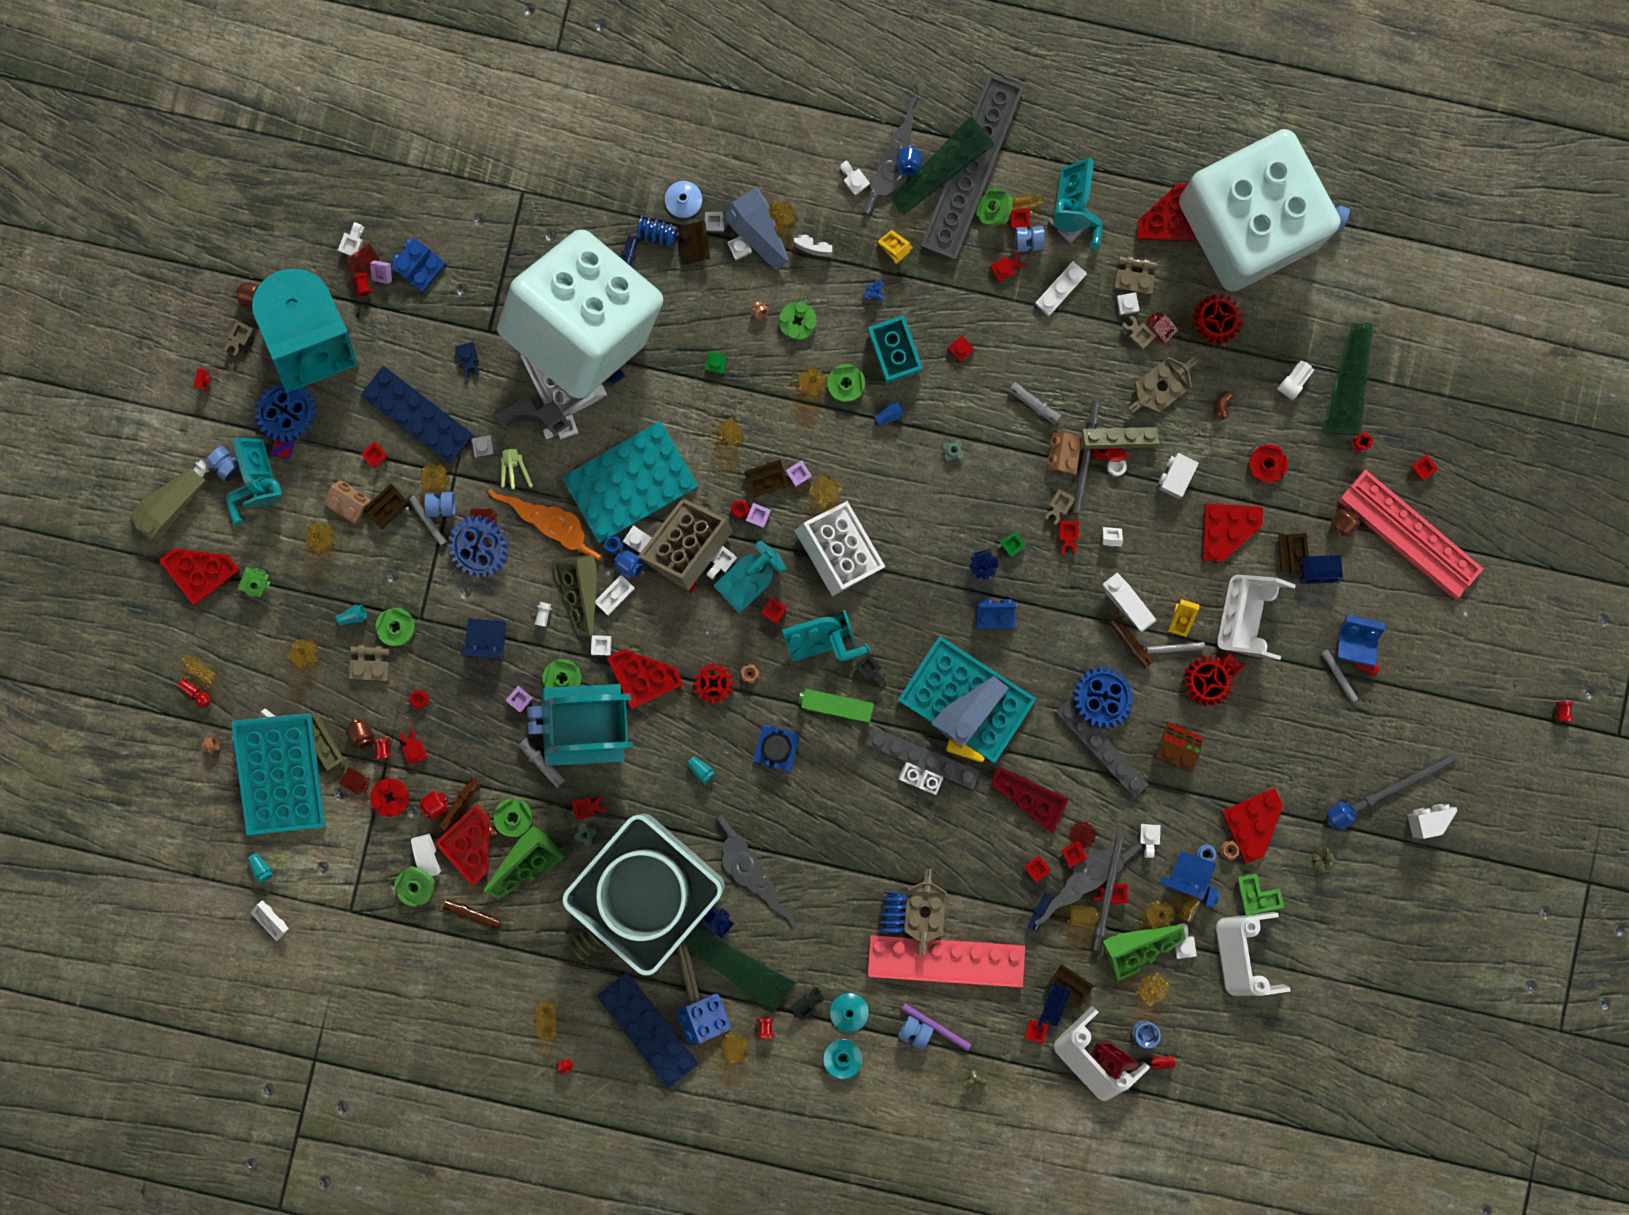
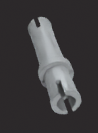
M1016 381L1009 389V393H1012L1034 409L1038 416L1042 415L1053 425L1061 417V414L1050 408L1047 402L1043 403L1017 384Z
M525 738L518 745L529 757L530 763L533 762L556 789L565 781L552 766H545V758L542 756V752L540 749L537 750L528 738Z

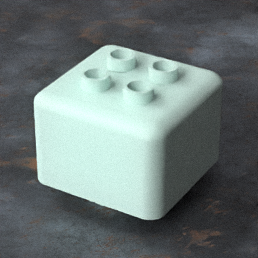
M1287 129L1279 130L1196 172L1179 198L1182 212L1220 283L1228 291H1238L1317 251L1339 229L1341 223L1337 210L1297 136Z
M580 229L572 232L512 281L497 331L504 340L570 396L585 398L645 346L663 304V296L655 286L587 230Z
M639 814L626 821L566 890L563 896V904L574 917L633 969L642 975H651L660 968L718 901L724 892L725 884L719 874L649 814Z

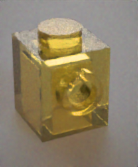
M732 417L716 428L718 434L728 446L736 445L743 439L744 433Z
M1071 904L1070 925L1095 927V923L1099 921V911H1096V907Z
M736 1032L725 1034V1038H722L721 1042L726 1064L744 1061L746 1058L745 1051L748 1050L746 1039H742V1036L737 1035Z

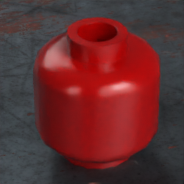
M431 791L420 800L421 806L419 808L428 819H437L448 810L446 802L449 800L442 792L438 794L436 791Z

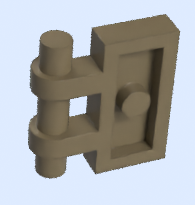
M1127 256V258L1119 257L1118 264L1125 265V270H1117L1114 289L1152 295L1155 275L1148 274V270H1156L1157 263L1150 262L1149 259H1144V261L1133 259L1131 256ZM1132 266L1142 268V272H1133L1131 268Z
M365 645L351 646L350 653L358 654V660H350L349 679L389 681L390 662L382 660L383 656H390V648H383V646L373 648L366 647ZM375 655V661H366L365 656Z

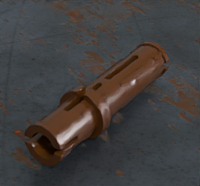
M1119 616L1109 623L1129 648L1130 654L1135 656L1142 665L1143 669L1154 662L1143 649V644H1139Z
M471 777L463 790L458 792L459 796L440 823H438V826L445 831L450 829L467 803L472 801V796L481 785L477 779Z
M449 898L446 899L443 906L444 911L458 915V918H466L498 930L502 920L501 918L473 909L466 903L461 904Z

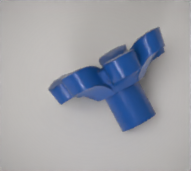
M880 279L876 280L873 286L872 284L867 285L866 289L868 291L864 292V298L866 300L876 298L878 301H881L884 298V295L880 292L883 289V281Z

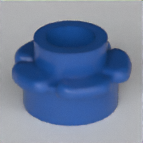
M613 536L605 540L603 547L606 552L617 554L622 549V543L618 536Z

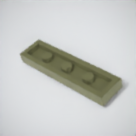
M1157 427L1083 429L1081 432L1084 449L1158 448L1160 444Z

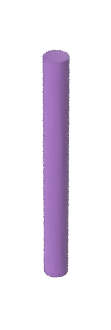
M904 1003L901 1008L902 1011L921 1023L933 1027L934 1031L966 1051L969 1050L970 1043Z

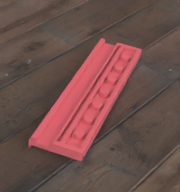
M1366 469L1338 500L1341 505L1358 515L1360 521L1454 600L1460 598L1465 589L1471 585L1483 570L1478 563Z
M870 935L868 977L1023 987L1025 945L933 939L928 941L926 955H923V947L922 955H918L919 943L914 938Z

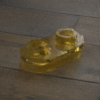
M543 1001L536 1008L537 1034L543 1041L554 1039L558 1032L556 1007L550 1001ZM543 1008H549L550 1013L545 1014ZM545 1027L551 1028L550 1034L545 1032Z

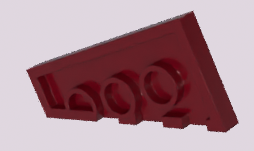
M997 767L990 785L1051 834L1054 833L1069 800L1068 798L1000 767Z

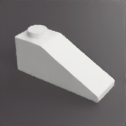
M1118 572L1102 584L1106 595L1140 632H1143L1156 622L1152 613Z

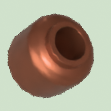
M243 282L236 289L235 297L241 306L252 308L253 297L260 284Z
M1348 508L1346 510H1339L1331 520V525L1334 527L1332 531L1340 537L1343 535L1351 536L1360 525L1359 516Z
M360 719L351 721L349 723L350 726L346 729V735L351 746L358 747V749L370 746L374 739V733L367 721H360Z

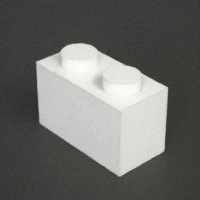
M1177 453L1175 457L1171 456L1166 465L1169 467L1167 473H1163L1158 483L1161 484L1159 490L1177 499L1182 498L1199 463L1180 453Z

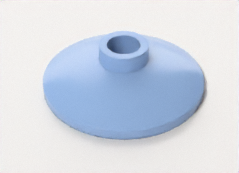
M676 182L666 191V208L675 217H692L701 208L702 194L699 188L691 182ZM681 195H685L687 197L684 201L680 200L679 198Z

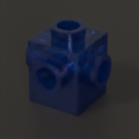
M991 548L974 552L970 557L972 562L970 563V569L977 579L987 580L994 577L993 575L996 574L999 564L997 557H993Z
M714 906L700 920L706 926L705 930L713 937L716 934L723 938L734 925V922L729 919L731 915L725 909L721 908L719 910Z

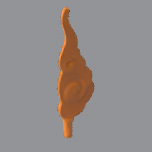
M492 489L488 490L493 498L510 504L523 520L534 524L543 534L561 542L568 550H577L585 555H594L596 562L600 560L601 555L584 544V532L581 529L579 519L573 513L563 511L556 506L547 508L540 504L533 505L523 502L516 497L498 495Z

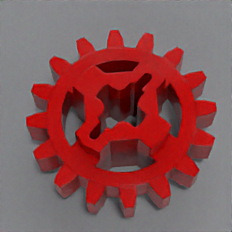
M712 662L711 667L704 664L705 670L699 668L700 675H694L698 679L697 682H693V685L698 687L694 692H700L701 694L698 698L705 697V703H708L710 699L713 704L716 703L717 699L722 703V697L729 698L728 691H734L730 688V685L735 684V682L730 681L733 674L728 675L729 669L723 670L722 664L716 667L714 662ZM713 670L719 671L717 675H710L708 672ZM702 677L706 680V686L703 690L701 687ZM724 678L727 681L725 689L722 687V680ZM710 679H713V680L718 679V681H717L718 687H717V688H715V687L709 688V686H710V684H711V683L709 682ZM711 691H717L720 695L709 696L708 694Z

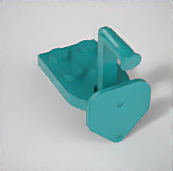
M1086 158L1060 170L1053 225L1061 231L1068 233L1089 226L1094 229L1093 239L1089 245L1092 249L1098 250L1101 247L1103 223L1098 216L1085 209L1090 197L1094 160Z
M238 437L232 440L239 469L246 484L226 495V503L233 526H238L243 522L237 510V502L254 495V498L242 503L243 507L260 508L279 502L282 498L280 485L273 477L263 439Z
M762 541L755 544L762 555L750 554L741 558L713 585L738 613H741L770 585L773 579L772 566L779 572L786 570V566L779 553Z
M846 610L832 617H822L782 629L792 662L832 649L838 661H847L871 653L866 643L856 648ZM845 621L846 624L841 626L840 622ZM850 635L853 647L856 649L846 651L842 639Z

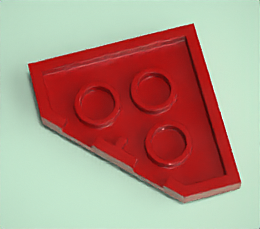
M1176 184L1148 212L1138 219L1137 240L1195 241V234L1179 205V198L1188 184Z
M1206 503L1204 510L1202 561H1224L1263 526V507Z
M174 548L159 559L194 606L241 571L231 556L225 554Z
M626 649L607 657L623 693L631 694V701H628L631 709L684 685L674 666Z
M1276 788L1269 789L1221 811L1233 839L1239 847L1245 864L1264 857L1283 807Z
M477 804L443 834L435 844L472 886L489 873L490 818Z

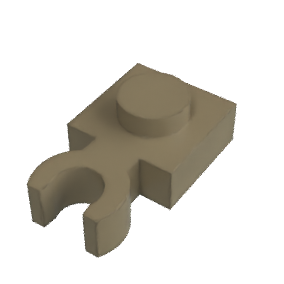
M1130 316L1129 320L1132 322V326H1127L1126 323H1123L1122 328L1125 331L1132 332L1129 338L1143 350L1157 335L1144 323L1138 326L1136 318Z
M236 320L228 335V338L232 339V341L225 345L224 350L229 352L232 347H235L233 355L238 357L241 352L240 346L247 347L255 330Z
M1059 489L1049 504L1054 509L1046 514L1045 519L1047 520L1050 515H1054L1056 517L1054 525H1056L1060 520L1059 514L1066 515L1076 498Z

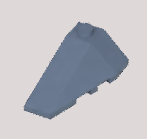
M755 187L732 202L722 214L732 229L777 271L789 259L781 238L776 234L774 228L776 224L769 215L768 209L770 207L758 187Z
M993 676L944 708L931 725L960 748H963L1008 690V687Z

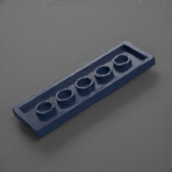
M384 365L360 394L361 397L450 465L474 436L473 433Z
M628 971L596 996L667 1089L699 1064Z

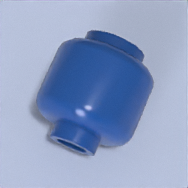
M906 146L898 151L897 169L903 175L911 176L920 170L921 153L918 149Z
M631 551L619 553L614 559L616 572L628 579L638 577L643 570L642 560Z
M1340 801L1327 810L1328 818L1326 820L1333 829L1336 827L1339 830H1344L1356 821L1355 815L1357 813L1349 802Z

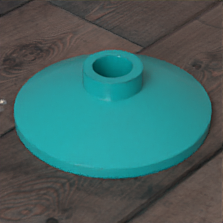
M845 993L838 996L830 1008L832 1023L844 1032H855L861 1029L867 1022L869 1015L865 1000L854 993ZM847 1010L853 1011L851 1017L846 1016Z
M839 1039L832 1042L825 1050L824 1065L832 1076L846 1079L854 1076L860 1070L862 1053L854 1042L847 1039ZM844 1054L847 1059L840 1061L839 1056Z

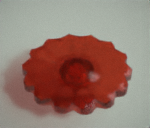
M1080 821L1075 823L1069 833L1071 836L1070 840L1073 843L1079 841L1083 848L1091 846L1095 842V829L1088 822L1083 823Z

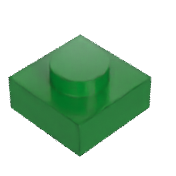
M709 351L705 371L724 375L728 356Z
M1016 531L999 542L1010 558L1026 547V544Z

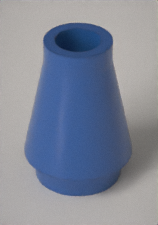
M898 402L887 406L875 418L878 424L882 426L900 420L904 413Z

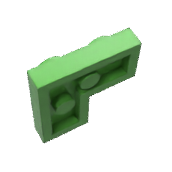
M1257 873L1237 877L1246 916L1284 908L1280 888L1261 892Z

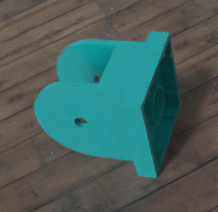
M286 269L268 276L258 286L252 302L253 314L286 393L359 366L344 322L339 315L326 284L318 276L301 269Z
M620 684L541 688L545 766L624 761V749L634 748L633 742H628L626 701H631V694H621Z

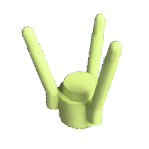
M517 449L502 451L501 487L505 486L506 467H509L511 489H515L513 467L518 465L517 462H519L529 487H532L522 455H518Z

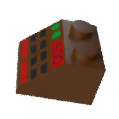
M1167 722L1153 757L1186 772H1193L1200 755L1204 737Z

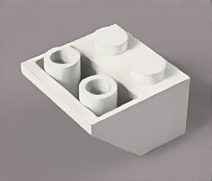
M1449 804L1433 805L1431 810L1430 808L1413 810V814H1408L1412 836L1425 839L1443 835L1455 816L1457 808L1450 807Z

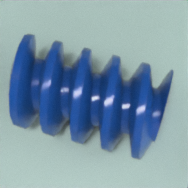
M641 215L637 227L638 239L642 240L645 236L646 242H649L652 238L653 244L659 241L660 246H664L667 242V248L672 247L678 234V226L673 230L670 223L668 228H665L664 221L658 226L657 219L651 224L650 217L644 222L643 215Z
M884 891L883 893L889 895L883 898V901L887 902L888 905L882 906L887 912L881 914L886 920L880 921V924L884 925L885 928L879 930L893 933L901 932L904 928L899 926V924H903L905 921L899 917L905 916V912L900 909L906 908V904L901 901L907 900V897L902 893Z

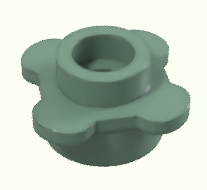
M956 440L954 443L946 442L943 445L946 452V460L951 461L952 459L963 458L964 453L961 451L962 443L959 440Z
M582 823L579 825V831L574 835V839L583 842L585 846H590L592 844L591 840L597 834V831Z

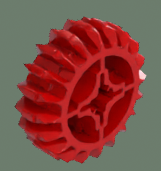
M1213 294L1212 299L1206 296L1205 301H1199L1200 306H1195L1194 310L1196 312L1192 314V317L1196 320L1192 321V325H1198L1194 332L1200 330L1201 333L1198 337L1201 338L1204 335L1206 337L1204 342L1207 343L1211 339V344L1214 345L1218 340L1219 345H1222L1224 341L1229 343L1231 338L1235 339L1237 337L1236 333L1241 332V328L1238 326H1242L1244 322L1238 319L1243 318L1244 314H1238L1242 308H1235L1237 301L1229 302L1231 296H1228L1225 300L1224 294H1221L1219 299L1216 294ZM1213 306L1212 315L1203 318L1205 309ZM1221 307H1224L1229 313H1224ZM1216 316L1218 319H1221L1219 323L1218 320H1214ZM1232 321L1230 330L1223 333L1224 323ZM1206 325L1212 326L1215 333L1210 331Z
M1203 655L1201 656V661L1199 658H1195V664L1192 662L1188 664L1191 670H1184L1189 676L1182 677L1183 680H1188V683L1182 686L1189 687L1185 694H1193L1190 697L1191 701L1197 697V705H1200L1203 700L1204 707L1208 706L1209 701L1210 705L1214 707L1216 706V701L1218 704H1222V698L1225 700L1229 698L1226 692H1233L1228 687L1235 686L1234 682H1229V679H1233L1235 676L1228 675V672L1232 671V669L1224 668L1227 662L1220 665V657H1217L1214 662L1213 655L1209 656L1208 661L1207 657ZM1204 665L1212 666L1207 674L1197 673V670ZM1217 669L1222 675L1223 684L1216 678ZM1211 677L1213 684L1206 685L1203 678ZM1194 678L1201 684L1200 693L1195 688ZM1210 688L1220 690V692L1213 697L1205 696L1206 693L1210 690Z

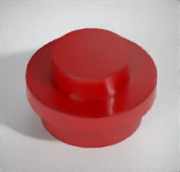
M737 500L731 506V514L736 519H744L750 512L749 505L743 500Z
M415 690L411 693L409 702L412 707L422 709L427 706L429 697L425 691Z
M571 1059L561 1061L556 1064V1073H561V1075L569 1074L575 1065L571 1062Z

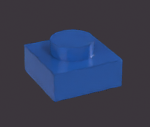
M1208 886L1202 902L1203 905L1214 907V904H1217L1219 899L1218 888Z

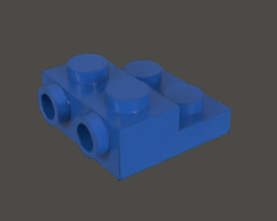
M416 238L413 240L409 239L404 244L403 248L405 250L401 255L396 254L391 260V268L424 293L446 266V262Z

